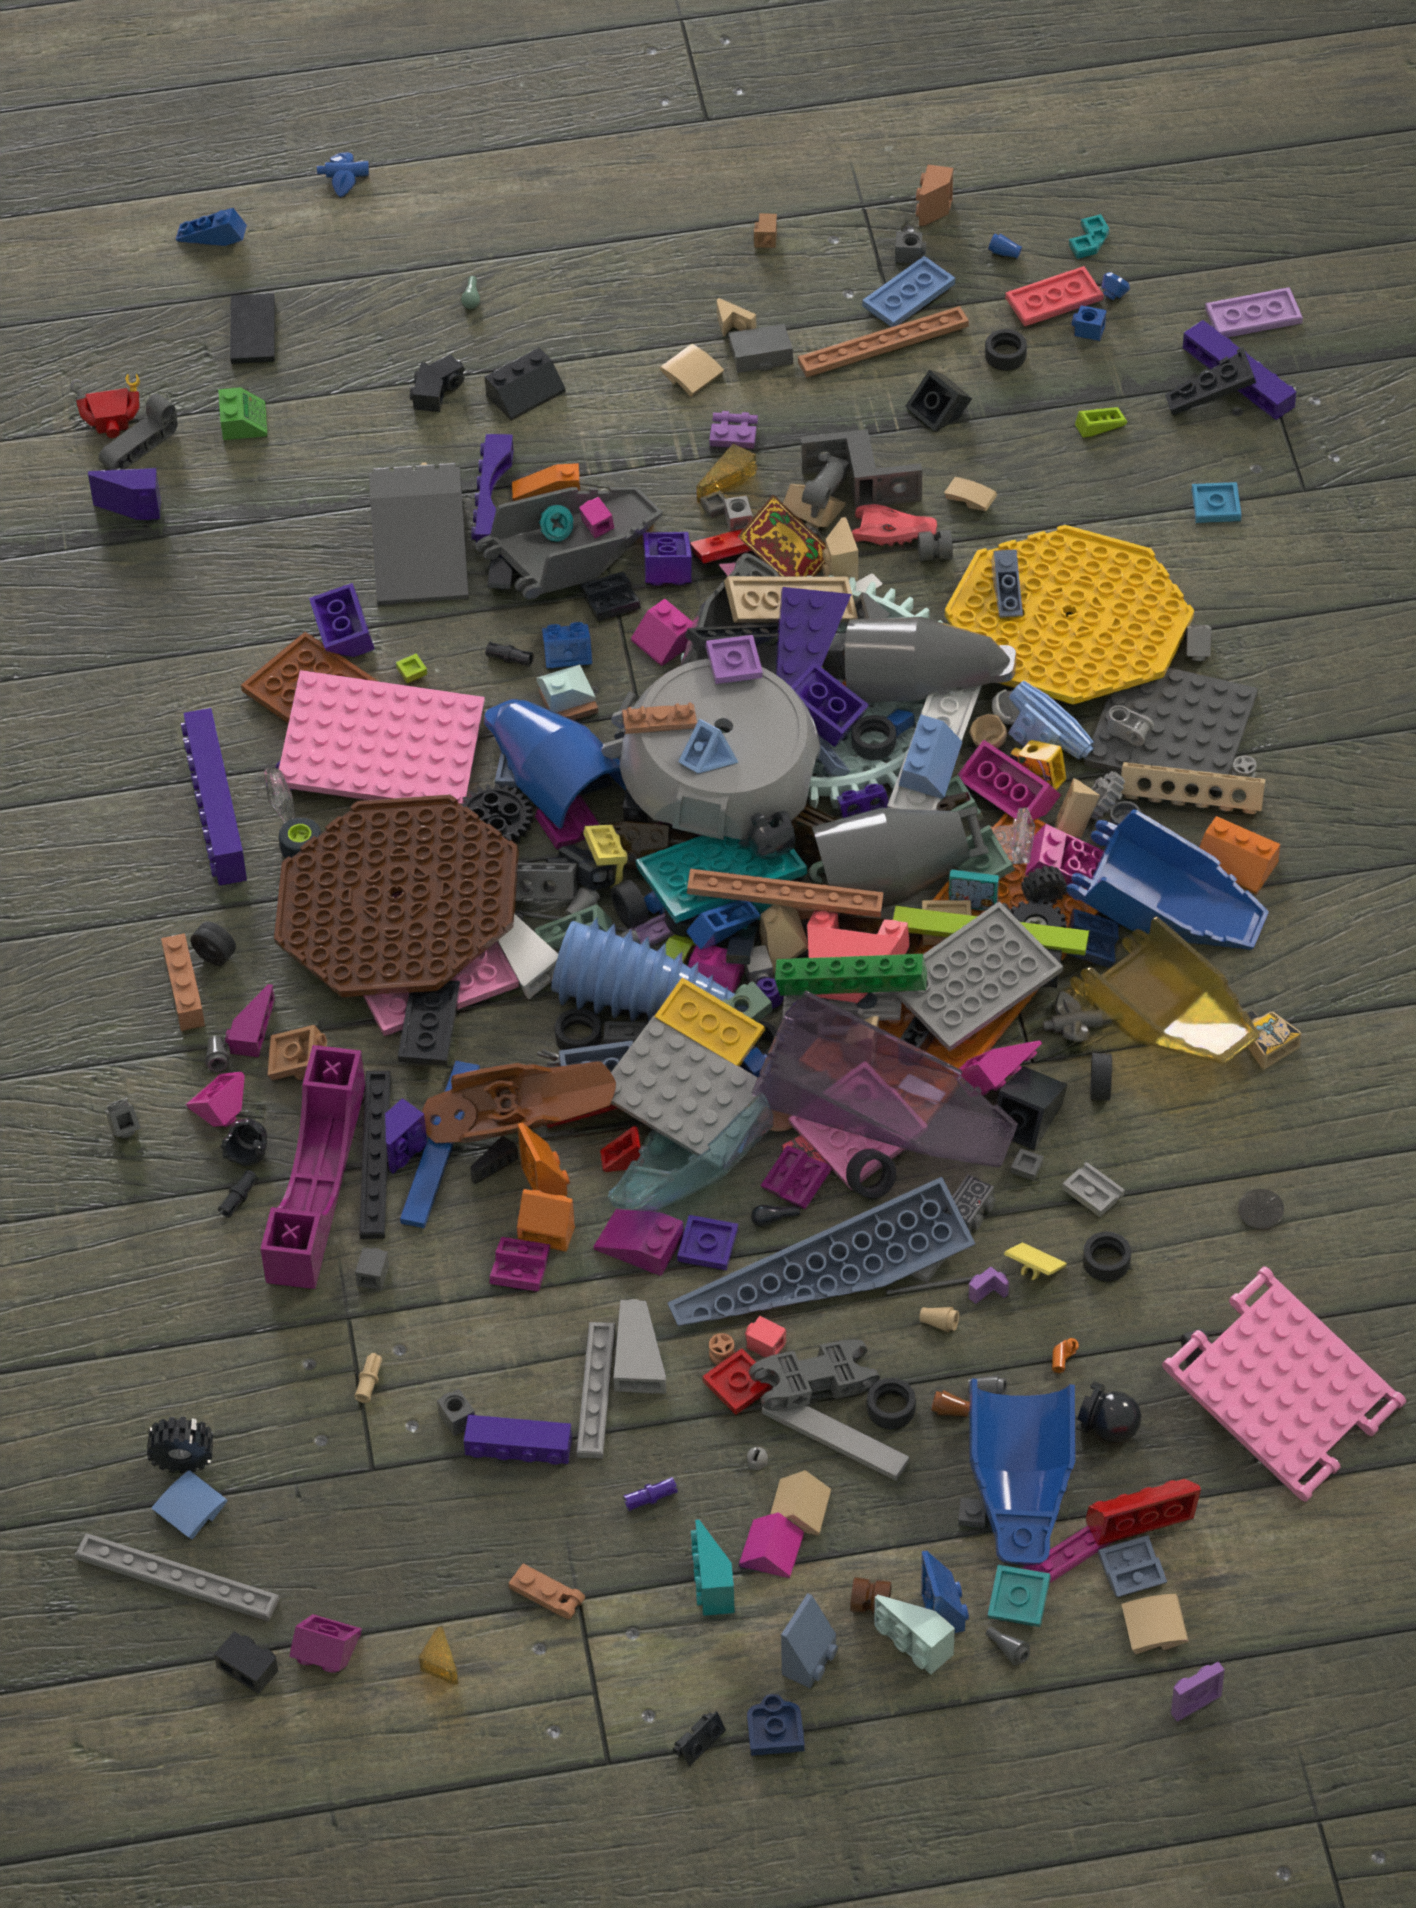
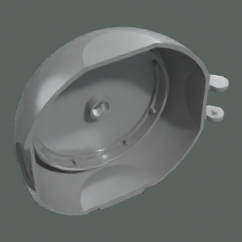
M709 659L690 662L667 672L646 689L631 709H639L641 706L645 708L675 706L676 703L688 705V702L694 704L697 722L699 719H702L716 728L722 726L730 729V732L723 733L739 763L702 773H697L679 763L678 761L694 729L625 734L623 738L605 743L601 752L610 759H616L620 756V771L627 790L640 808L654 820L673 824L672 828L722 840L724 836L747 840V832L752 826L750 818L754 814L760 813L767 820L774 813L786 810L791 821L806 805L816 758L820 756V742L810 712L798 694L784 680L761 667L763 671L762 678L715 684ZM622 710L615 712L611 718L613 725L619 728H624Z

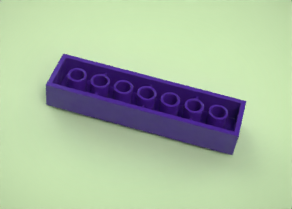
M207 708L183 713L185 722L180 724L183 737H186L183 738L185 752L191 754L187 756L190 772H195L190 774L194 790H198L194 791L198 808H201L198 809L200 822L204 826L202 827L204 841L208 844L206 845L208 859L210 862H213L210 863L212 877L217 876L219 886L247 881L242 845L212 709Z

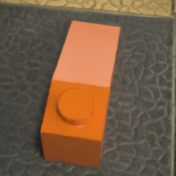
M579 463L556 464L513 481V501L570 487H577L578 491H580Z

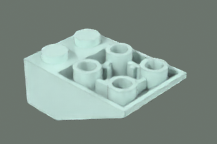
M881 1595L875 1596L876 1629L882 1635L889 1636L901 1652L909 1654L917 1667L925 1669L932 1674L954 1655L955 1628L936 1611Z

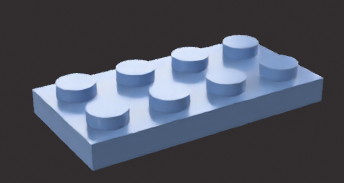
M923 256L863 299L862 306L889 326L894 327L955 285V277Z

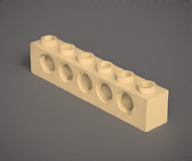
M1124 762L1121 776L1124 778L1125 783L1123 784L1124 789L1120 793L1124 794V798L1138 799V796L1148 797V801L1162 802V799L1172 800L1171 803L1175 805H1185L1186 802L1195 803V806L1200 808H1209V805H1215L1224 811H1233V808H1239L1244 813L1256 814L1257 811L1262 810L1266 779ZM1141 778H1147L1151 781V786L1146 789L1142 788L1138 781ZM1164 781H1171L1174 783L1175 789L1173 791H1166L1163 789L1162 783ZM1192 783L1197 785L1199 791L1196 794H1189L1185 787ZM1217 786L1222 790V795L1213 797L1209 789ZM1241 789L1246 793V797L1242 800H1237L1234 798L1233 792Z

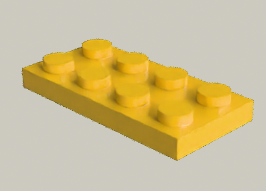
M683 977L654 1016L656 1019L736 1066L742 1064L765 1031V1027Z

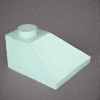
M580 665L536 678L552 712L557 713L596 701V697Z

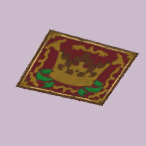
M774 495L769 498L737 536L766 564L774 568L780 577H815L822 569V565L826 564L822 550L826 549V544Z

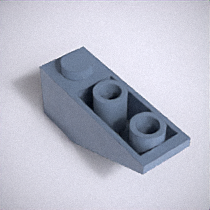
M1017 549L993 551L991 563L999 618L1023 616Z

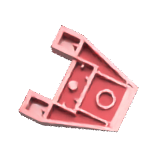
M814 910L807 924L809 958L906 954L909 948L907 922L884 919L878 934L841 930L839 929L838 913ZM868 993L816 994L811 996L858 1003Z

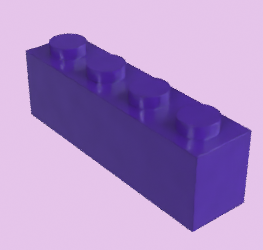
M468 1415L464 1436L465 1455H471L476 1458L495 1457L500 1460L518 1459L525 1462L541 1461L555 1465L560 1463L568 1464L572 1429L570 1423Z

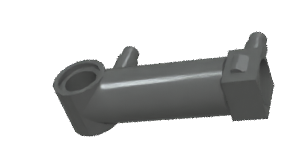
M831 456L813 481L809 480L802 494V502L812 505L811 517L816 518L818 516L820 508L824 509L826 507L829 497H833L839 484L844 482L847 476L849 461Z

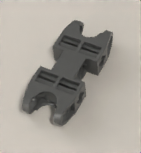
M841 1340L820 1345L817 1357L798 1361L794 1351L771 1355L753 1364L748 1371L753 1381H760L761 1383H768L773 1386V1390L765 1393L761 1398L763 1407L770 1411L809 1405L812 1393L828 1389L831 1390L834 1399L857 1395L869 1390L875 1382L880 1380V1375L876 1369L861 1367L855 1363L857 1359L862 1358L868 1351L866 1344L862 1340Z

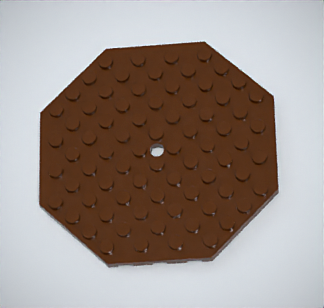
M451 794L357 801L350 807L351 810L347 814L334 819L325 827L326 831L317 838L313 836L300 847V852L292 858L287 857L281 864L274 932L275 943L341 997L438 991L514 928L518 847L511 840L505 839L489 823L486 824L480 820L479 816L468 807H463ZM395 892H402L397 899L391 897Z

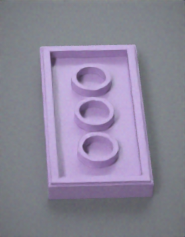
M1290 287L1205 303V310L1212 326L1227 338L1301 324L1303 320Z

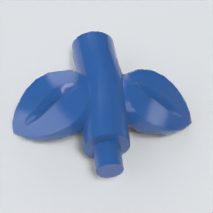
M338 153L330 157V162H325V166H317V175L325 174L326 178H332L333 188L341 198L353 188L356 182L355 177L369 176L368 161L354 162V157L351 153Z

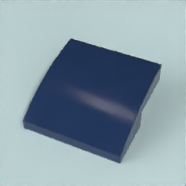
M1073 909L1069 928L1089 931L1085 955L1067 953V955L1112 968L1115 963L1114 945L1119 939L1118 922Z

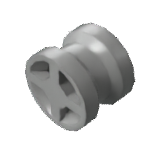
M1250 756L1237 757L1233 762L1232 775L1255 778L1256 761Z

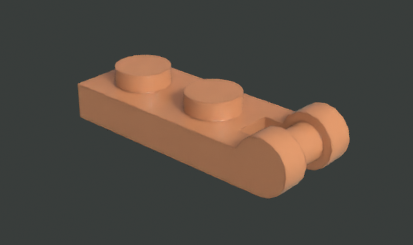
M525 1564L521 1565L509 1582V1589L566 1619H571L575 1614L576 1606H580L585 1600L584 1594L579 1590L570 1589ZM563 1598L568 1600L566 1603H561Z

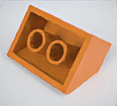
M1216 816L1206 830L1199 848L1216 857L1221 862L1219 866L1228 875L1232 874L1237 879L1235 882L1242 889L1257 895L1279 861L1280 844Z

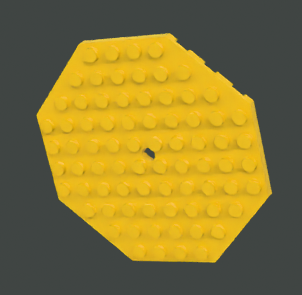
M1063 525L1057 527V531L1050 533L1042 531L1028 535L1026 540L1004 542L998 544V548L987 551L986 548L977 550L945 608V617L951 626L989 636L998 645H1008L1015 649L1017 662L1014 678L1000 684L1016 688L1021 682L1026 681L1053 699L1077 704L1163 678L1187 631V626L1190 625L1194 617V610L1191 605H1187L1184 595L1178 586L1169 579V573L1162 563H1158L1155 553L1151 548ZM1017 549L1023 616L999 618L991 563L993 551ZM1067 612H1072V613H1074V614L1068 615V617H1066V613H1067Z

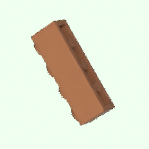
M185 933L161 938L181 1031L205 1026L203 1011Z

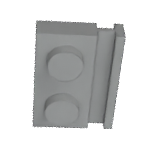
M1087 1162L1084 1164V1167L1078 1169L1062 1185V1189L1099 1217L1107 1212L1120 1197L1122 1198L1125 1191Z

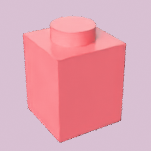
M759 1316L756 1322L751 1323L746 1329L747 1349L765 1358L779 1354L786 1344V1329Z

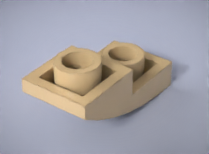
M958 477L952 480L944 492L949 500L963 501L970 509L987 511L997 496L996 491L982 484Z

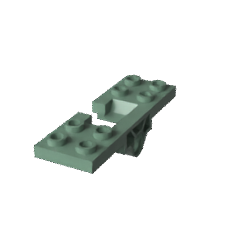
M959 775L950 779L945 797L968 792ZM971 795L969 801L951 810L959 811L976 806L978 814H976L977 820L984 819ZM990 825L980 830L984 845L988 847L989 853L971 858L958 867L959 871L998 875L999 879L1015 871ZM972 835L966 837L969 850L975 849Z

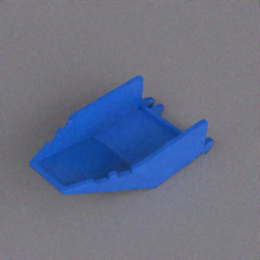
M1135 809L1118 826L1105 820L1097 821L1095 825L1097 830L1092 831L1090 837L1096 844L1106 847L1091 879L1080 873L1073 874L1071 878L1073 883L1068 884L1066 892L1073 899L1083 901L1143 938L1249 950L1254 948L1269 911L1248 890L1244 891L1235 882L1237 879L1232 874L1228 875L1219 866L1221 862L1216 857Z

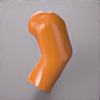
M1069 1338L1054 1347L1052 1358L1053 1372L1063 1373L1065 1371V1360L1074 1355L1079 1348V1343L1076 1339Z

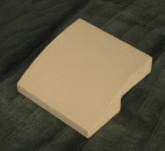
M693 344L660 367V370L673 385L678 383L690 397L719 377L724 371L712 357Z
M1177 1594L1150 1596L1122 1604L1132 1651L1135 1654L1159 1646L1163 1650H1167L1189 1642Z

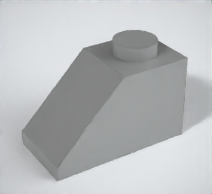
M1189 625L1186 631V655L1191 656V660H1205V656H1210L1211 627L1209 625Z

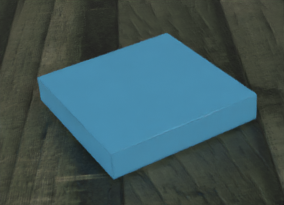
M1237 482L1192 484L1191 491L1196 523L1241 521Z

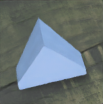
M702 719L698 720L678 761L697 773L739 763L721 730Z

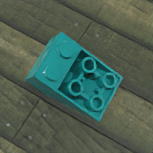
M699 1519L695 1520L696 1530H691V1547L697 1606H702L703 1616L735 1613L732 1563Z

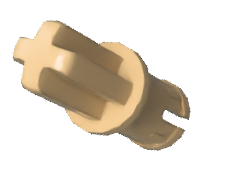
M371 1353L367 1356L363 1372H360L358 1376L360 1381L354 1397L361 1403L370 1402L374 1385L379 1381L377 1375L382 1357L376 1353Z

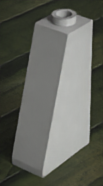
M637 1299L620 1300L614 1368L615 1392L666 1394V1375L646 1301H639Z

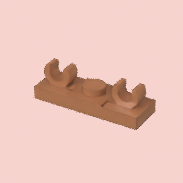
M688 702V705L676 703L675 706L646 708L641 706L639 709L628 707L626 710H622L625 734L694 729L697 724L694 704Z

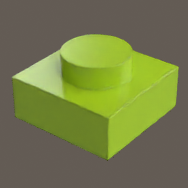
M417 654L396 662V668L406 683L428 675L426 666Z

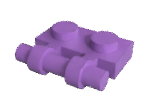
M722 411V413L713 412V421L721 422V424H712L709 440L710 446L754 449L756 426H749V424H758V415H749L748 412H742V414H730L729 411ZM729 422L741 423V425H729Z

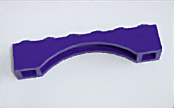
M486 434L485 443H481L480 455L483 457V460L479 459V473H481V476H477V490H480V492L475 493V506H478V510L473 511V523H476V526H472L471 539L476 540V543L491 533L496 512L491 499L492 491L499 478L512 467L514 452L513 435Z

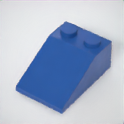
M922 1551L921 1595L925 1608L936 1611L955 1628L954 1633L965 1631V1620H969V1614L966 1604L962 1605L960 1601L962 1590L959 1581L955 1582L952 1572L928 1551Z

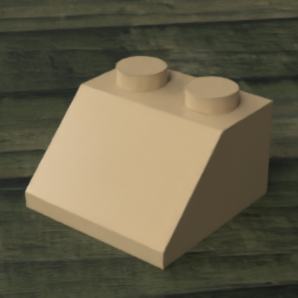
M790 484L783 504L799 519L806 520V525L817 529L819 527H828L846 504V502L830 496L824 509L820 508L818 516L813 518L811 517L812 505L802 502V494L806 485Z
M845 517L840 519L826 538V549L822 550L826 563L822 565L824 577H829V575L848 577V579L852 577L855 578V581H858V548Z

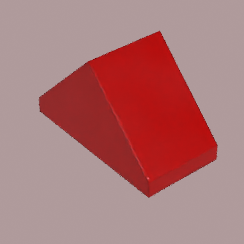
M633 1126L600 1150L603 1171L612 1172L642 1168L637 1127Z

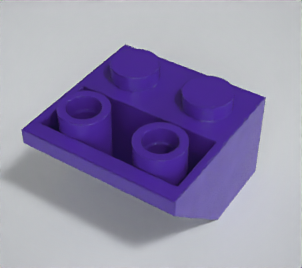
M403 1098L385 1113L386 1146L389 1171L391 1173H395L399 1168L404 1167L409 1159L417 1152H421L427 1144L424 1113Z

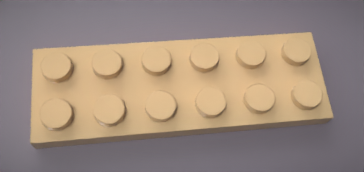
M728 576L724 580L734 623H779L782 587L851 594L840 622L858 619L848 577Z

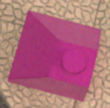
M242 1072L218 1075L192 1098L186 1106L213 1127L229 1126L236 1120L235 1116L242 1110L245 1075Z

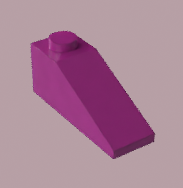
M268 984L236 1016L231 1029H227L225 1043L229 1044L230 1054L259 1057L275 1001L272 984Z

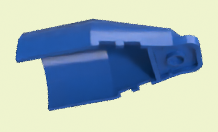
M508 700L486 711L484 724L494 734L502 754H505L508 768L512 770L515 776L514 781L516 785L559 829L563 827L566 813L575 797L598 777L608 773L626 791V785L620 771V760L618 758L610 759L605 757L601 752L604 744L585 725L525 700Z
M977 1379L970 1380L969 1463L996 1539V1554L1004 1563L1040 1565L1049 1556L1050 1536L1060 1509L1059 1506L1068 1485L1067 1482L1071 1470L1075 1464V1385L1069 1384L1068 1387L1061 1391L1049 1394L1010 1396L982 1391L977 1388Z

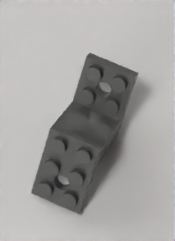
M868 429L801 437L802 474L821 472L831 456L850 462L847 473L855 509L859 506L871 504L890 505L922 501L921 463L876 469Z

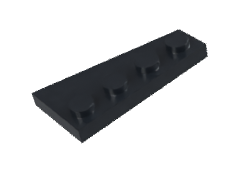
M1241 347L1236 350L1237 354L1231 358L1225 357L1220 360V364L1210 371L1208 368L1202 371L1197 379L1193 381L1188 380L1165 394L1172 415L1257 383L1244 348Z

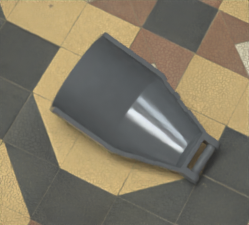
M976 806L959 811L878 808L812 827L829 886L883 892L882 908L908 901L969 859L989 853L988 847L984 845L976 814H978ZM963 818L968 820L975 849L969 850L961 822ZM836 912L838 917L855 916V914Z

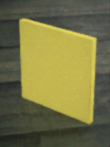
M1023 1242L1006 1250L1004 1255L1025 1264L1021 1270V1275L1027 1274L1028 1268H1031L1034 1272L1032 1280L1038 1278L1040 1272L1051 1275L1067 1265L1066 1262Z

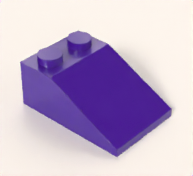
M156 468L88 471L94 506L136 520L160 519L161 496Z
M644 532L645 582L651 585H662L663 583L684 585L686 582H691L692 556L688 532Z
M815 662L791 686L808 708L818 735L834 748L852 730L853 725L863 718L869 704Z

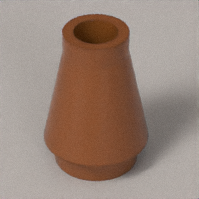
M944 1390L942 1392L936 1391L931 1411L937 1412V1415L967 1417L970 1402Z

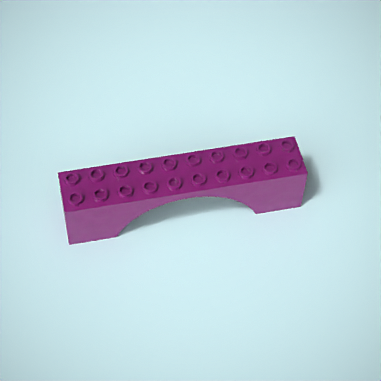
M312 1045L302 1084L300 1128L291 1177L282 1202L277 1208L271 1207L260 1248L266 1283L316 1289L365 1090V1076L360 1050Z

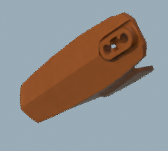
M601 1061L553 1068L535 1064L524 1065L514 1063L456 1074L451 1078V1090L427 1099L422 1110L425 1117L426 1134L435 1143H466L518 1132L517 1124L524 1123L530 1129L546 1126L609 1107L615 1095L616 1080ZM459 1112L465 1113V1117L462 1120H458L455 1117ZM435 1117L441 1118V1122L438 1125L433 1123Z

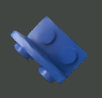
M574 622L570 626L563 627L559 624H552L542 629L546 668L592 664L591 640L587 624L583 625L582 622Z

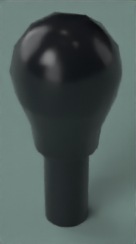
M759 1205L753 1209L751 1218L755 1225L765 1227L781 1220V1218L800 1216L799 1206L780 1208Z

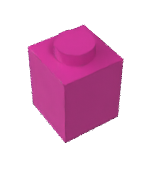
M599 497L589 500L579 507L581 520L594 538L614 529L612 515Z

